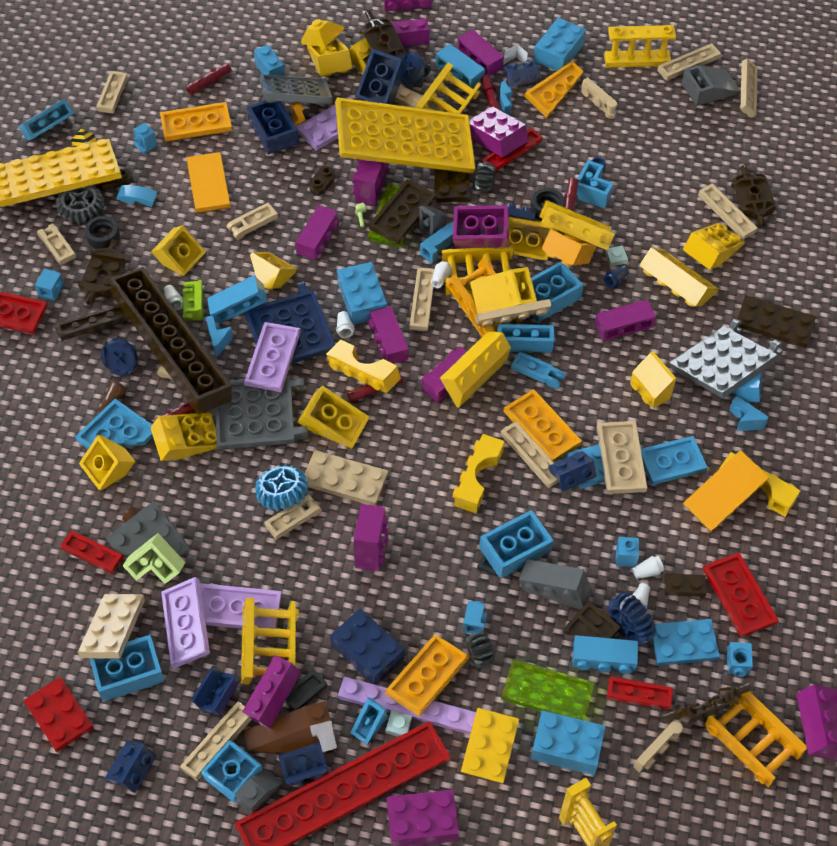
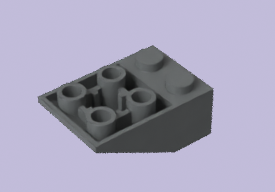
M698 65L684 70L682 85L696 106L741 93L726 69Z

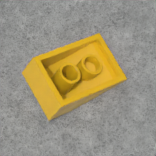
M338 38L333 39L326 47L307 45L314 66L320 76L328 77L332 73H345L352 69L349 49Z
M321 386L313 394L298 423L302 426H307V429L315 434L353 448L369 416L324 386Z

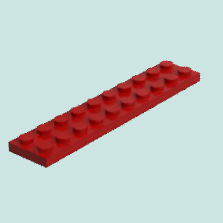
M428 721L238 820L234 824L245 846H290L446 763L451 757L432 724Z

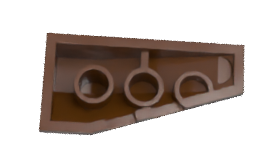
M326 701L308 705L277 717L270 728L260 724L243 731L248 753H286L320 742L323 754L337 750Z

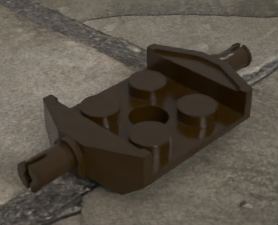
M367 10L365 15L368 23L361 29L360 34H364L371 50L374 49L402 58L406 51L391 21L387 18H374L371 10ZM381 37L387 38L388 42H383Z
M742 165L740 167L742 174L737 175L732 180L731 187L735 189L741 212L748 218L757 219L759 227L762 228L763 226L764 228L767 226L765 217L774 213L776 209L767 178L762 173L749 172L747 165Z
M114 239L111 240L108 248L90 251L91 259L82 280L77 282L82 292L89 295L85 302L88 306H93L95 298L112 296L110 278L121 275L127 263L126 257L116 251L119 243L116 239L115 241ZM107 274L104 278H99L100 275Z
M748 682L738 687L720 688L721 697L719 695L707 699V703L702 705L694 703L685 707L677 704L671 712L660 715V719L663 724L672 720H681L686 723L697 722V719L714 715L718 711L732 709L733 705L739 704V697L744 693L752 691V687Z

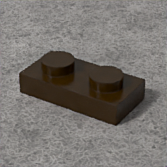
M665 573V595L706 597V575Z

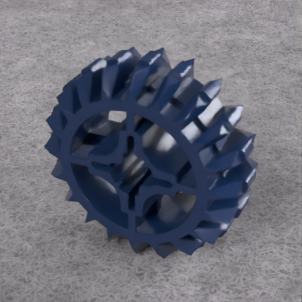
M623 591L609 601L608 612L611 615V619L621 627L619 631L627 640L638 641V646L652 640L656 633V625L645 605L635 595Z

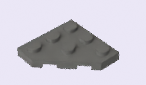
M155 501L106 538L116 552L128 556L157 533L161 535L180 557L191 549Z

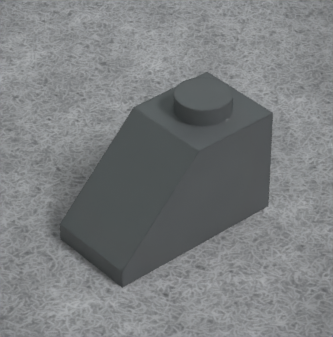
M421 205L419 207V231L430 237L446 226V215L441 210H437L432 206Z
M265 770L251 777L236 792V801L244 810L252 814L261 809L283 786V783L269 770Z

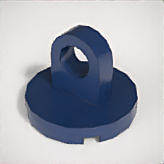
M407 52L402 56L401 59L408 63L402 78V82L405 85L414 86L430 73V66L427 62L423 61L420 54Z
M120 338L112 339L101 350L102 363L112 374L119 376L127 375L138 364L136 347L126 340Z

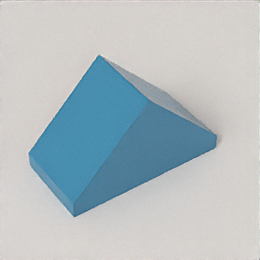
M367 698L350 733L368 745L387 721V709L372 698Z

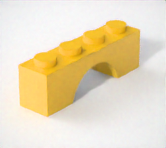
M340 340L326 354L332 369L339 370L348 377L356 378L361 383H366L376 390L388 393L401 379L397 365L384 359L371 364L358 362L359 358L355 346L343 340Z
M482 434L480 441L476 440L473 448L475 452L473 456H469L466 464L468 468L460 476L459 482L461 484L454 489L452 496L455 498L454 506L477 514L483 500L484 487L478 483L476 475L484 468L497 467L504 451L505 441Z
M730 452L721 467L736 454ZM761 469L769 477L760 487L767 495L768 508L786 517L796 502L800 490L794 485L779 479L776 475Z

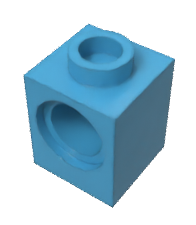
M48 269L43 270L35 283L38 296L55 301L64 286L61 273Z
M618 537L616 566L636 567L639 558V538Z
M730 642L727 649L728 674H734L738 677L749 675L753 667L752 644ZM735 658L742 659L744 663H739Z

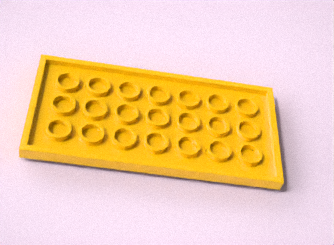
M337 97L335 104L340 157L474 173L475 162L468 115Z
M100 139L91 144L83 143L80 146L66 147L60 151H49L39 156L33 155L22 160L16 159L9 163H0V207L122 178L110 140Z

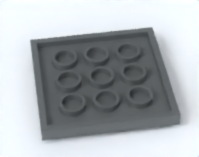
M260 74L263 100L267 102L283 101L286 104L300 102L303 105L317 103L319 106L332 104V95L326 78Z

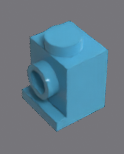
M145 122L134 128L135 142L133 144L143 154L158 146L155 131Z
M468 601L463 622V632L469 634L484 632L487 613L484 612V603Z

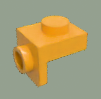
M300 102L289 104L293 112L290 117L295 126L306 120L302 112L304 111L303 105Z

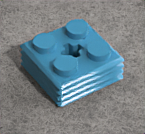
M229 740L201 773L207 782L235 803L236 792L251 777L261 773L263 768L257 760L233 741ZM236 768L235 774H229V769L234 770Z

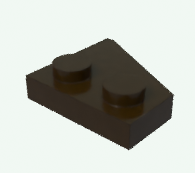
M588 601L563 628V632L572 636L612 639L621 627Z

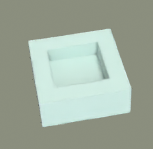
M623 246L608 248V251L605 250L610 267L627 264L628 258Z
M391 711L386 734L399 737L407 733L411 725L412 716Z

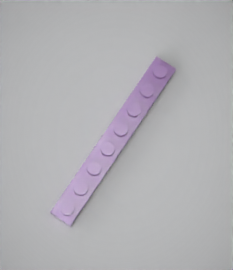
M348 677L343 678L338 693V699L364 706L367 698L370 697L385 707L388 713H391V711L412 716V719L425 723L430 721L435 726L468 735L471 734L476 712L433 701L419 717L385 695L387 688Z

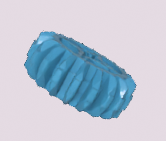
M287 464L283 467L278 465L274 469L271 467L270 471H264V475H260L259 480L256 481V497L260 504L270 511L273 509L277 512L280 509L285 511L288 507L293 508L294 504L300 505V500H304L305 495L308 494L306 475L299 467L295 468L294 465L290 467Z

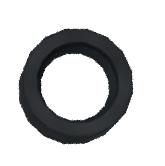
M543 188L536 191L532 196L531 208H534L533 211L537 212L536 218L542 220L539 217L542 210L538 205L540 201L551 200L557 205L564 207L565 199L555 189Z
M109 216L95 217L85 226L87 242L94 249L108 248L112 239L114 241L116 239L119 242L120 232L118 224ZM101 228L113 230L109 236L104 238L92 236L96 230Z

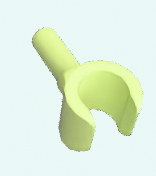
M364 203L357 204L355 213L359 217L360 227H364L363 213L367 212Z

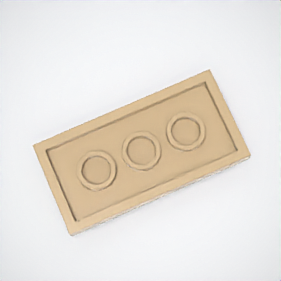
M636 421L597 423L607 494L646 492L647 483Z
M314 450L305 475L308 481V488L376 506L387 479L388 470Z
M104 594L78 650L79 657L120 659L145 602L144 595Z

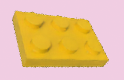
M477 708L461 772L503 784L519 719Z

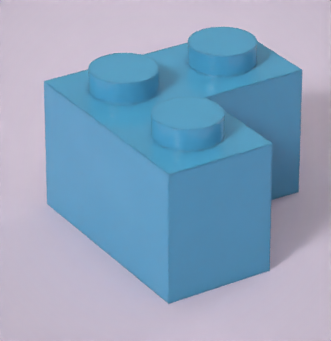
M587 160L577 178L580 180L577 190L578 199L605 209L612 195L613 183L602 179L604 165Z

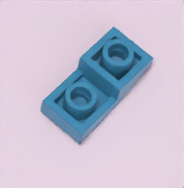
M502 81L500 107L502 112L510 116L512 89L510 86L508 87L505 81Z
M121 185L117 199L130 205L137 201L152 207L157 191L140 186Z

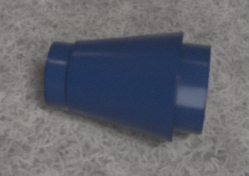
M622 265L606 272L603 278L605 285L609 288L618 287L629 274V270L626 266Z

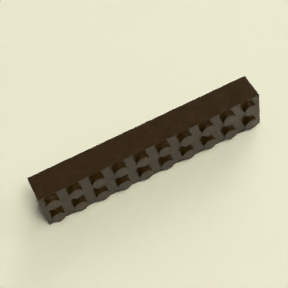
M144 267L110 278L111 295L197 415L231 402L232 385Z

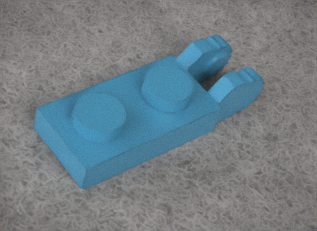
M521 351L511 365L512 370L546 383L549 387L555 389L560 386V381L558 380L565 378L563 371Z

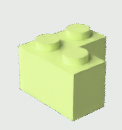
M157 533L129 555L123 567L136 581L149 570H152L166 584L180 573L185 561Z

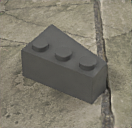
M527 559L519 578L524 591L579 610L589 601L592 594V589L584 569Z

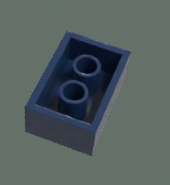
M372 49L355 97L361 101L393 105L408 63L401 58Z
M264 100L247 106L248 121L268 155L299 144L298 129L281 101L270 103Z
M361 608L330 635L331 646L374 685L383 680L405 659V648Z

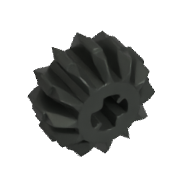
M479 163L475 177L477 191L491 192L493 190L496 174L494 164Z
M476 632L467 636L466 645L473 666L485 668L494 664V650L488 635L485 632Z

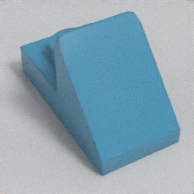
M212 315L206 317L214 354L217 357L232 340L233 334L231 327L220 329L219 323L214 322Z
M738 396L732 401L729 410L734 416L741 418L737 431L763 430L769 418Z

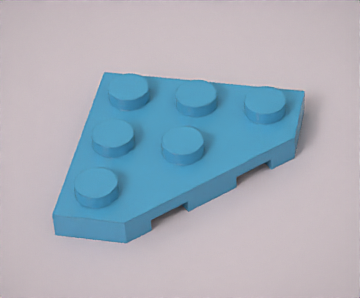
M114 399L75 436V439L87 449H89L97 435H102L122 447L146 445L153 438L150 428L152 424Z

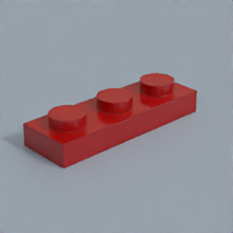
M72 530L60 545L61 550L111 574L114 573L123 560L122 554Z
M610 676L606 699L670 710L673 687Z

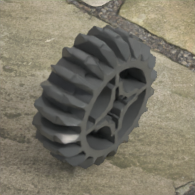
M95 185L58 193V198L56 199V208L59 215L66 222L70 221L72 225L75 222L78 225L83 222L87 224V221L102 214L104 209L103 195Z

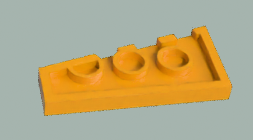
M571 61L525 92L524 97L548 118L580 79L583 70Z

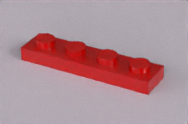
M531 127L526 130L528 142L503 158L492 152L483 158L481 163L494 164L495 171L497 172L541 143L543 136Z

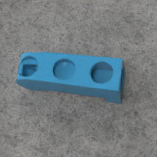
M453 222L447 224L420 244V255L431 264L437 261L438 254L453 243Z

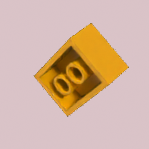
M550 229L542 250L546 251L547 256L554 259L558 257L562 259L561 262L571 267L572 265L589 264L597 246L559 230Z

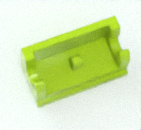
M202 280L185 282L184 287L192 288L183 289V321L204 320Z

